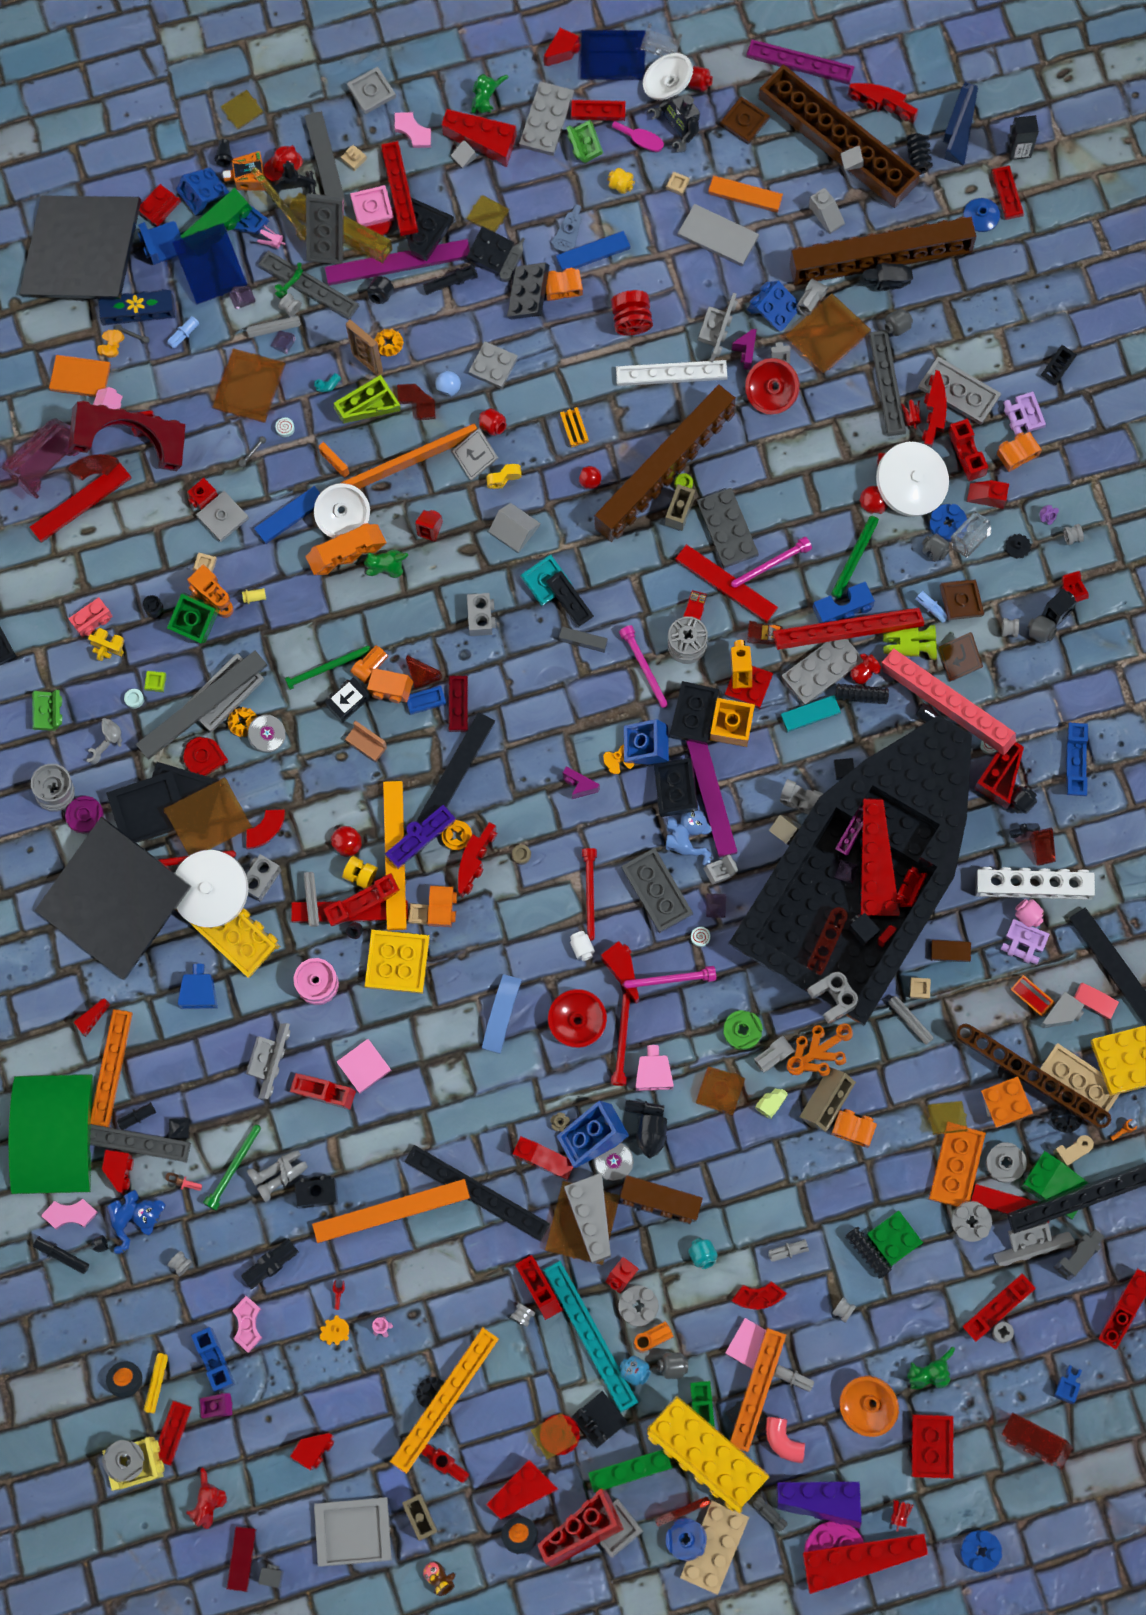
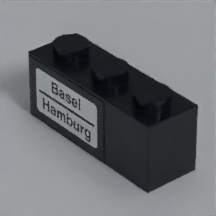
M1036 115L1014 117L1013 124L1010 125V134L1007 136L1008 142L1005 143V151L1009 153L1010 160L1032 157L1039 133Z

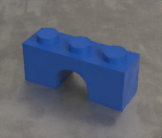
M866 581L848 588L847 596L850 602L847 605H837L831 595L815 601L812 609L819 623L850 619L857 613L861 612L864 614L872 610L875 600Z
M208 1327L192 1334L191 1337L198 1354H200L205 1364L206 1374L213 1391L218 1393L236 1385L214 1330Z

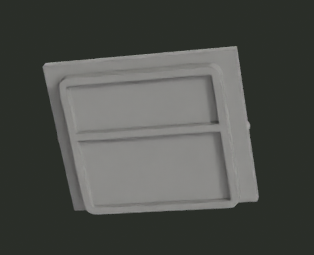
M388 1497L314 1504L318 1567L392 1560Z

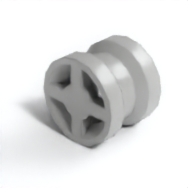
M288 293L280 301L279 308L285 310L287 315L292 317L299 311L302 303L299 300H295L293 295Z
M1075 524L1071 528H1063L1067 545H1072L1073 542L1080 543L1084 541L1080 524Z
M1003 618L1002 637L1012 635L1017 638L1019 619L1008 620Z
M180 1251L169 1261L167 1266L174 1268L176 1274L180 1277L190 1268L193 1262L190 1259H186L184 1253Z
M843 1297L832 1314L841 1317V1320L845 1323L856 1306L847 1303V1299Z
M518 1303L516 1306L517 1310L510 1317L528 1327L529 1319L534 1316L535 1312Z
M1007 1322L996 1324L992 1330L993 1339L998 1343H1006L1014 1335L1013 1327Z

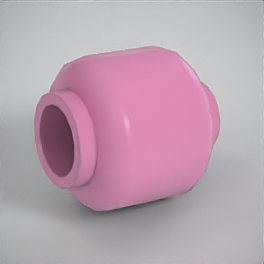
M1024 899L1016 906V918L1027 927L1034 926L1036 928L1043 922L1044 910L1035 900Z

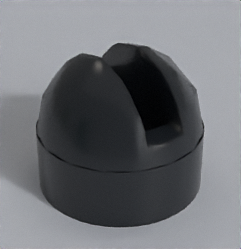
M358 922L351 923L346 929L347 935L352 939H358L363 933L362 925Z
M103 1235L93 1239L91 1244L95 1245L93 1248L95 1252L99 1253L108 1250V1243Z

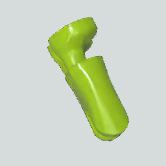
M930 625L924 631H919L917 627L883 634L884 642L897 643V645L884 646V654H889L894 648L904 656L919 657L920 652H926L931 660H937L935 625ZM919 640H927L928 642L920 643Z

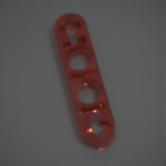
M840 907L834 908L831 911L807 964V968L812 970L810 966L814 967L817 959L820 960L818 969L821 971H816L820 976L827 966L848 917L846 910ZM839 912L844 919H839L837 926L832 925L836 918L834 914L837 915ZM828 929H833L836 932L834 939L826 937L825 932ZM826 947L829 951L828 955L820 956L817 951L818 948Z

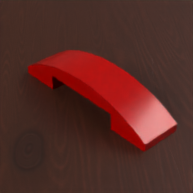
M392 873L374 882L375 884L343 901L339 900L324 908L323 910L330 925L335 926L355 918L399 892L400 889Z
M1022 1273L962 1327L977 1342L1036 1288Z

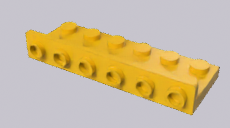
M245 908L242 909L235 919L223 926L206 928L190 923L248 978L255 973L275 949L280 948V945L277 943L278 939L271 933L267 934L263 930L265 927L259 921L255 920L254 922L249 917L251 914Z
M678 1396L669 1403L647 1428L648 1439L654 1445L659 1444L664 1448L663 1451L669 1458L672 1459L674 1457L678 1460V1464L683 1470L692 1472L698 1483L707 1485L710 1488L711 1494L716 1498L721 1497L725 1501V1505L733 1512L736 1510L740 1514L744 1504L769 1478L768 1473Z

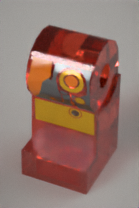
M749 621L747 643L775 644L773 631L782 630L783 627L779 625L757 624L755 621Z

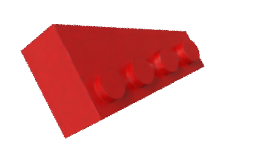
M446 109L442 122L444 136L458 143L465 140L475 152L478 153L479 151L486 155L487 158L493 161L496 160L505 167L508 166L517 137L516 125Z
M599 1489L595 1496L581 1505L582 1507L576 1513L571 1514L559 1528L557 1527L538 1544L545 1564L554 1567L624 1530L608 1492Z

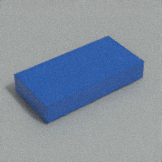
M441 686L410 694L407 701L410 715L447 705Z

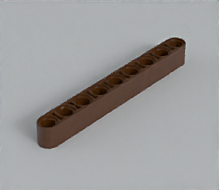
M962 1024L958 1027L956 1031L957 1039L1015 1077H1019L1020 1080L1094 1127L1103 1129L1110 1124V1114L1100 1106L972 1025ZM963 1028L969 1029L971 1036L963 1038L960 1035V1030ZM979 1039L986 1040L987 1048L980 1049L977 1046V1041ZM997 1049L1004 1052V1058L1001 1060L994 1057V1051ZM1013 1060L1021 1063L1020 1070L1015 1071L1011 1068ZM1035 1071L1038 1074V1080L1030 1081L1028 1072ZM1046 1082L1054 1083L1055 1090L1053 1092H1048L1045 1089ZM1068 1092L1072 1095L1070 1103L1062 1100L1063 1093ZM1081 1103L1089 1106L1087 1114L1080 1112L1079 1105ZM1098 1114H1103L1106 1117L1104 1125L1097 1123L1096 1117Z

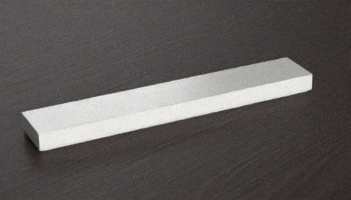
M726 360L616 367L617 386L727 380Z

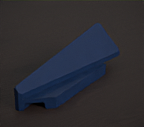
M964 82L943 139V142L948 143L944 160L960 165L965 164L978 92L977 85Z

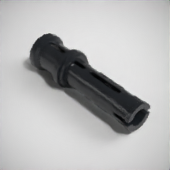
M470 263L468 267L457 268L454 273L422 285L426 295L457 283L464 284V281L472 278L477 279L478 274L474 264Z

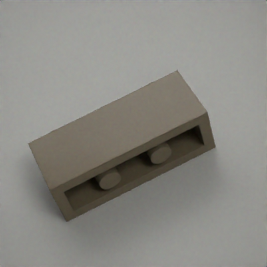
M829 1067L830 1073L822 1078L800 1115V1118L808 1125L827 1132L856 1083L845 1072Z

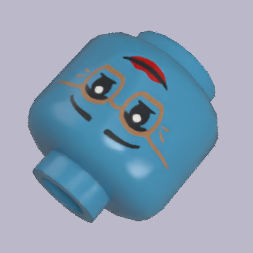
M634 1355L628 1359L625 1358L620 1364V1369H622L621 1377L634 1386L643 1385L651 1374L649 1364Z

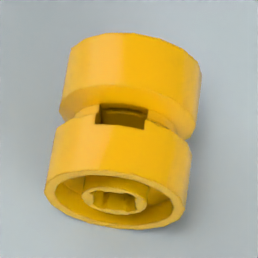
M352 856L343 871L342 878L351 883L356 881L357 886L366 889L371 886L378 868L370 863L363 864V860Z

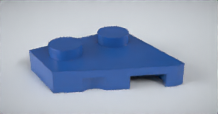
M252 207L253 209L250 211V214L246 218H242L232 230L258 235L260 230L264 228V225L268 224L269 220Z

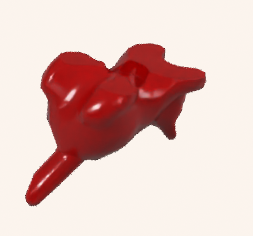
M201 1468V1487L198 1492L197 1505L194 1510L186 1511V1514L190 1516L194 1525L200 1526L203 1524V1528L208 1529L213 1522L214 1509L223 1507L226 1504L227 1496L224 1490H219L214 1485L208 1483L207 1473L204 1468Z

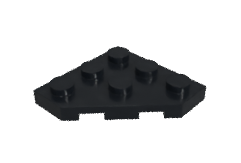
M411 197L418 233L405 236L411 254L428 261L454 222V216Z

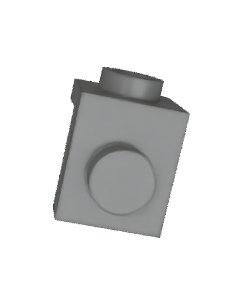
M730 854L726 855L722 860L708 864L703 868L712 885L730 879L738 872L736 863Z

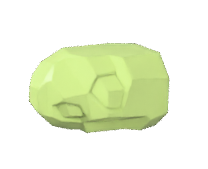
M774 1089L771 1093H765L755 1106V1109L767 1118L772 1119L788 1094L783 1089Z

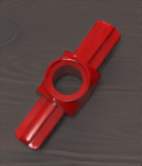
M427 1443L421 1454L430 1460L429 1464L444 1475L448 1473L460 1483H464L469 1473L454 1463L456 1460L440 1448L436 1450ZM438 1457H447L448 1463L445 1467L437 1465Z

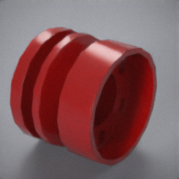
M630 290L621 292L611 299L612 313L615 315V331L618 334L638 335L645 333L653 327L652 314L649 311V295L646 292Z

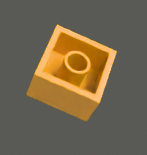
M717 698L710 740L747 747L755 704Z

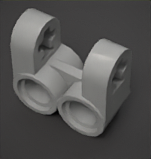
M787 779L781 793L780 802L788 807L798 808L801 812L809 815L818 798L823 793L816 790H804L796 785V782Z
M840 972L830 974L807 989L812 999L826 991L833 996L837 1006L823 1014L828 1024L852 1011L858 1001L857 994L848 984L844 974ZM839 980L842 986L835 988L832 986L831 981ZM845 996L850 997L852 1004H844L842 998Z

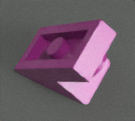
M756 329L750 330L732 343V351L742 352L741 362L744 363V370H751Z
M567 766L563 771L564 781L572 786L577 785L572 793V799L599 792L600 784Z
M231 1393L200 1398L201 1419L231 1416L233 1414Z

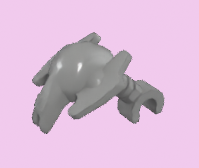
M102 719V732L106 739L96 749L91 748L88 750V752L94 754L91 759H87L92 764L99 762L101 754L108 748L110 743L117 742L119 747L122 746L121 729L110 719Z

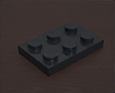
M544 262L515 267L508 318L512 320L542 315L549 264Z
M682 681L669 737L707 745L719 689Z
M692 758L654 764L660 817L698 811Z

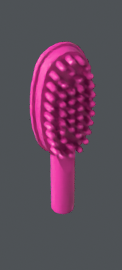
M616 121L613 122L612 128L630 136L633 142L641 148L655 153L663 149V140L652 132L643 129L633 130Z

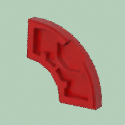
M266 810L261 823L254 828L247 829L246 848L254 849L270 842L283 826L285 810Z
M772 1281L759 1289L743 1285L731 1302L746 1309L759 1310L777 1304L787 1293Z

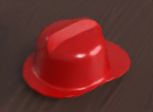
M293 145L279 147L275 151L274 156L267 161L263 169L267 179L275 182L280 179L284 172L283 164L286 161L293 163L296 170L302 166V157L297 153Z

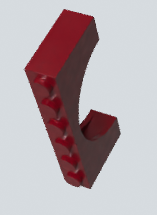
M77 401L73 406L68 450L87 453L92 447L96 433L109 426L123 425L140 431L151 441L158 455L159 468L178 471L182 466L186 424L180 423L178 420H164L159 416H145L140 412L130 413L121 408L111 409L106 405H92L87 401Z

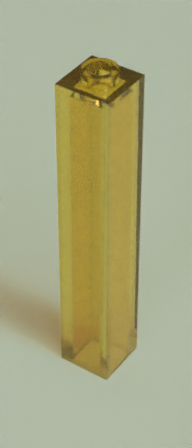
M298 193L296 198H293L289 204L291 216L306 223V196ZM344 216V243L383 263L392 251L391 240Z

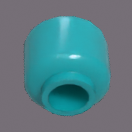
M698 1238L691 1243L692 1246L689 1248L688 1253L696 1267L708 1269L716 1263L715 1260L718 1253L710 1240Z

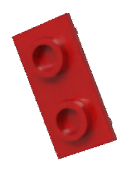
M915 867L908 870L904 879L908 886L902 884L896 895V901L900 903L899 907H910L915 904L917 896L924 886L927 873L919 874V870Z

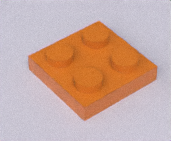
M1019 1077L981 1090L996 1128L1033 1114Z

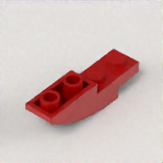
M851 83L849 85L848 95L850 98L865 104L867 108L879 112L881 107H884L886 111L895 113L904 121L914 123L916 120L918 109L905 102L907 95L889 87L876 84Z
M938 370L935 371V375L930 377L929 386H931L930 393H926L924 403L927 404V410L933 411L929 412L926 423H929L928 431L924 430L922 441H925L924 444L930 448L933 446L936 431L944 432L947 415L946 391L941 373Z
M491 822L488 823L480 837L472 834L463 852L458 872V893L462 898L465 894L468 895L474 886L472 884L475 878L478 879L483 873V864L479 858L482 859L485 856L488 843H492L498 834L496 832V825Z
M1139 1268L1136 1269L1098 1338L1114 1349H1117L1135 1318L1136 1312L1146 1297V1272Z

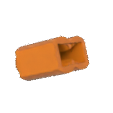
M574 268L565 269L563 272L549 271L545 291L547 301L582 296L583 287L580 271Z
M1022 432L1014 438V441H1005L999 445L997 456L1008 472L1040 455L1042 449L1030 432L1025 434Z
M430 886L428 926L452 927V923L456 922V911H453V904H457V892H454L453 887Z
M839 1110L831 1135L868 1148L877 1124L870 1117L862 1116L860 1118L855 1116V1112L851 1110Z

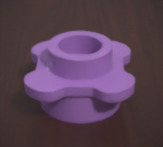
M1052 505L1044 506L1040 511V520L1051 525L1056 519L1059 509L1056 507L1052 508Z

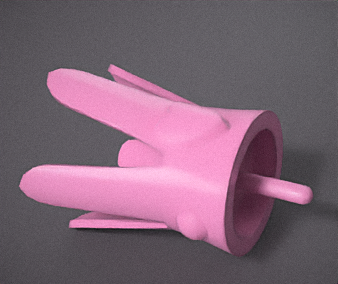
M265 225L264 227L272 233L260 230L261 234L272 241L257 240L259 244L270 245L279 249L281 244L285 245L282 242L283 235L274 233Z
M386 1317L377 1318L372 1322L374 1336L382 1334L383 1337H388L387 1329L392 1328L393 1325L386 1320Z

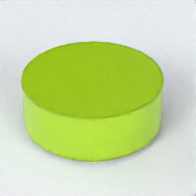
M685 473L679 474L675 478V488L679 484L692 489V477Z

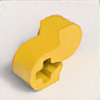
M506 464L501 472L488 474L486 476L487 487L490 489H501L508 480L521 478V466L519 464Z

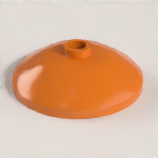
M860 1376L850 1381L843 1389L840 1397V1411L844 1421L853 1431L863 1436L877 1437L885 1434L895 1425L899 1415V1403L893 1389L886 1382L873 1376ZM871 1400L876 1402V1406L871 1403Z

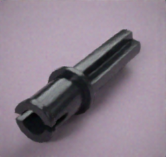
M40 1236L37 1237L33 1244V1248L47 1254L48 1258L52 1257L82 1274H85L89 1268L87 1262L57 1247L56 1243L52 1244Z

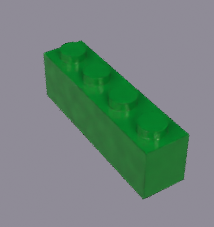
M233 188L181 235V238L200 257L206 254L214 243L219 242L226 232L234 229L242 218H246L253 208Z
M662 1449L589 1472L588 1475L593 1491L596 1493L599 1489L607 1490L671 1470L672 1466L669 1457Z

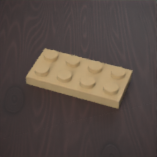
M1058 1043L1040 1068L1107 1112L1120 1095L1110 1096L1102 1073ZM1046 1082L1047 1085L1055 1089L1053 1082ZM1065 1092L1062 1094L1072 1101L1070 1093ZM1081 1103L1079 1105L1081 1108L1089 1112V1106L1087 1104ZM1098 1114L1096 1118L1102 1121L1105 1116Z
M711 1501L702 1523L707 1536L705 1552L694 1560L686 1561L680 1578L718 1595L749 1517L736 1511L733 1512L729 1508Z

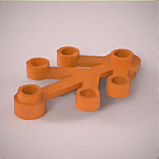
M846 1023L840 1024L836 1028L837 1034L821 1045L819 1044L820 1039L825 1035L824 1029L820 1025L814 1026L810 1050L805 1056H803V1052L809 1046L808 1040L805 1036L798 1037L796 1039L795 1056L791 1057L787 1062L788 1072L792 1075H800L804 1071L819 1072L821 1076H827L830 1073L827 1063L813 1064L809 1062L816 1059L835 1061L837 1065L845 1064L846 1056L843 1052L831 1053L825 1051L840 1041L850 1040L853 1036L851 1026Z

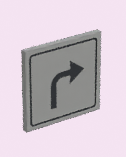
M480 428L453 450L454 455L471 481L498 459V456Z

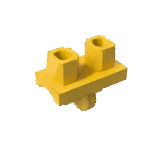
M98 628L94 635H89L88 640L91 641V645L95 646L93 653L97 654V660L103 661L105 657L110 659L112 654L122 657L124 653L122 650L124 644L123 637L114 634L111 642L106 641L109 633L104 629Z

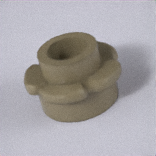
M557 1113L550 1120L552 1123L551 1127L555 1131L563 1132L570 1124V1119L564 1113Z

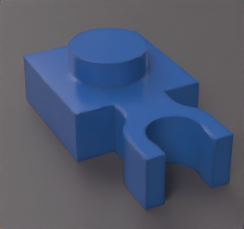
M1069 1365L1066 1370L1067 1378L1063 1376L1060 1378L1054 1397L1073 1405L1081 1384L1076 1382V1379L1081 1375L1082 1370L1079 1369L1076 1375H1073L1071 1373L1072 1366Z

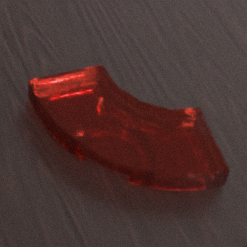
M96 454L78 460L68 468V471L83 481L93 474L102 473L108 476L120 462L113 456Z
M708 1497L701 1498L656 1518L655 1522L659 1527L711 1504Z

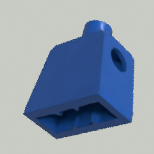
M193 964V973L183 975L178 999L180 1009H209L218 1007L214 980L211 974H204V964Z

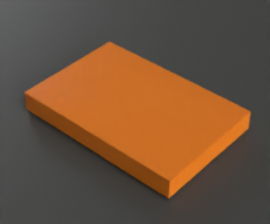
M56 355L49 390L96 397L97 391L105 389L107 386L111 363Z

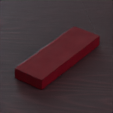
M449 676V732H467L468 676Z
M235 1528L227 1583L228 1590L248 1592L257 1529Z

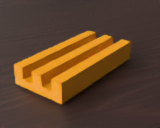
M578 407L574 408V410H567V412H560L571 448L588 443L589 439ZM573 415H576L584 438L583 440L580 439ZM568 416H569V419H570V422H571L573 431H574L575 436H576V439H577L576 442L573 441V438H572V435H571V432H570V429H569V426H568V423H567V420H566V417H568Z

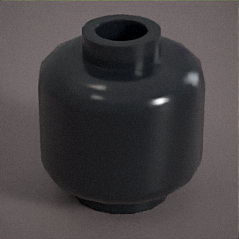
M375 277L367 289L369 299L376 304L386 303L394 291V286L387 277Z
M1026 785L1024 787L1018 786L1012 793V804L1009 807L1017 814L1020 811L1027 814L1036 805L1037 794Z

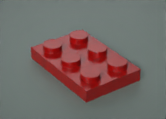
M912 1415V1477L953 1479V1416Z

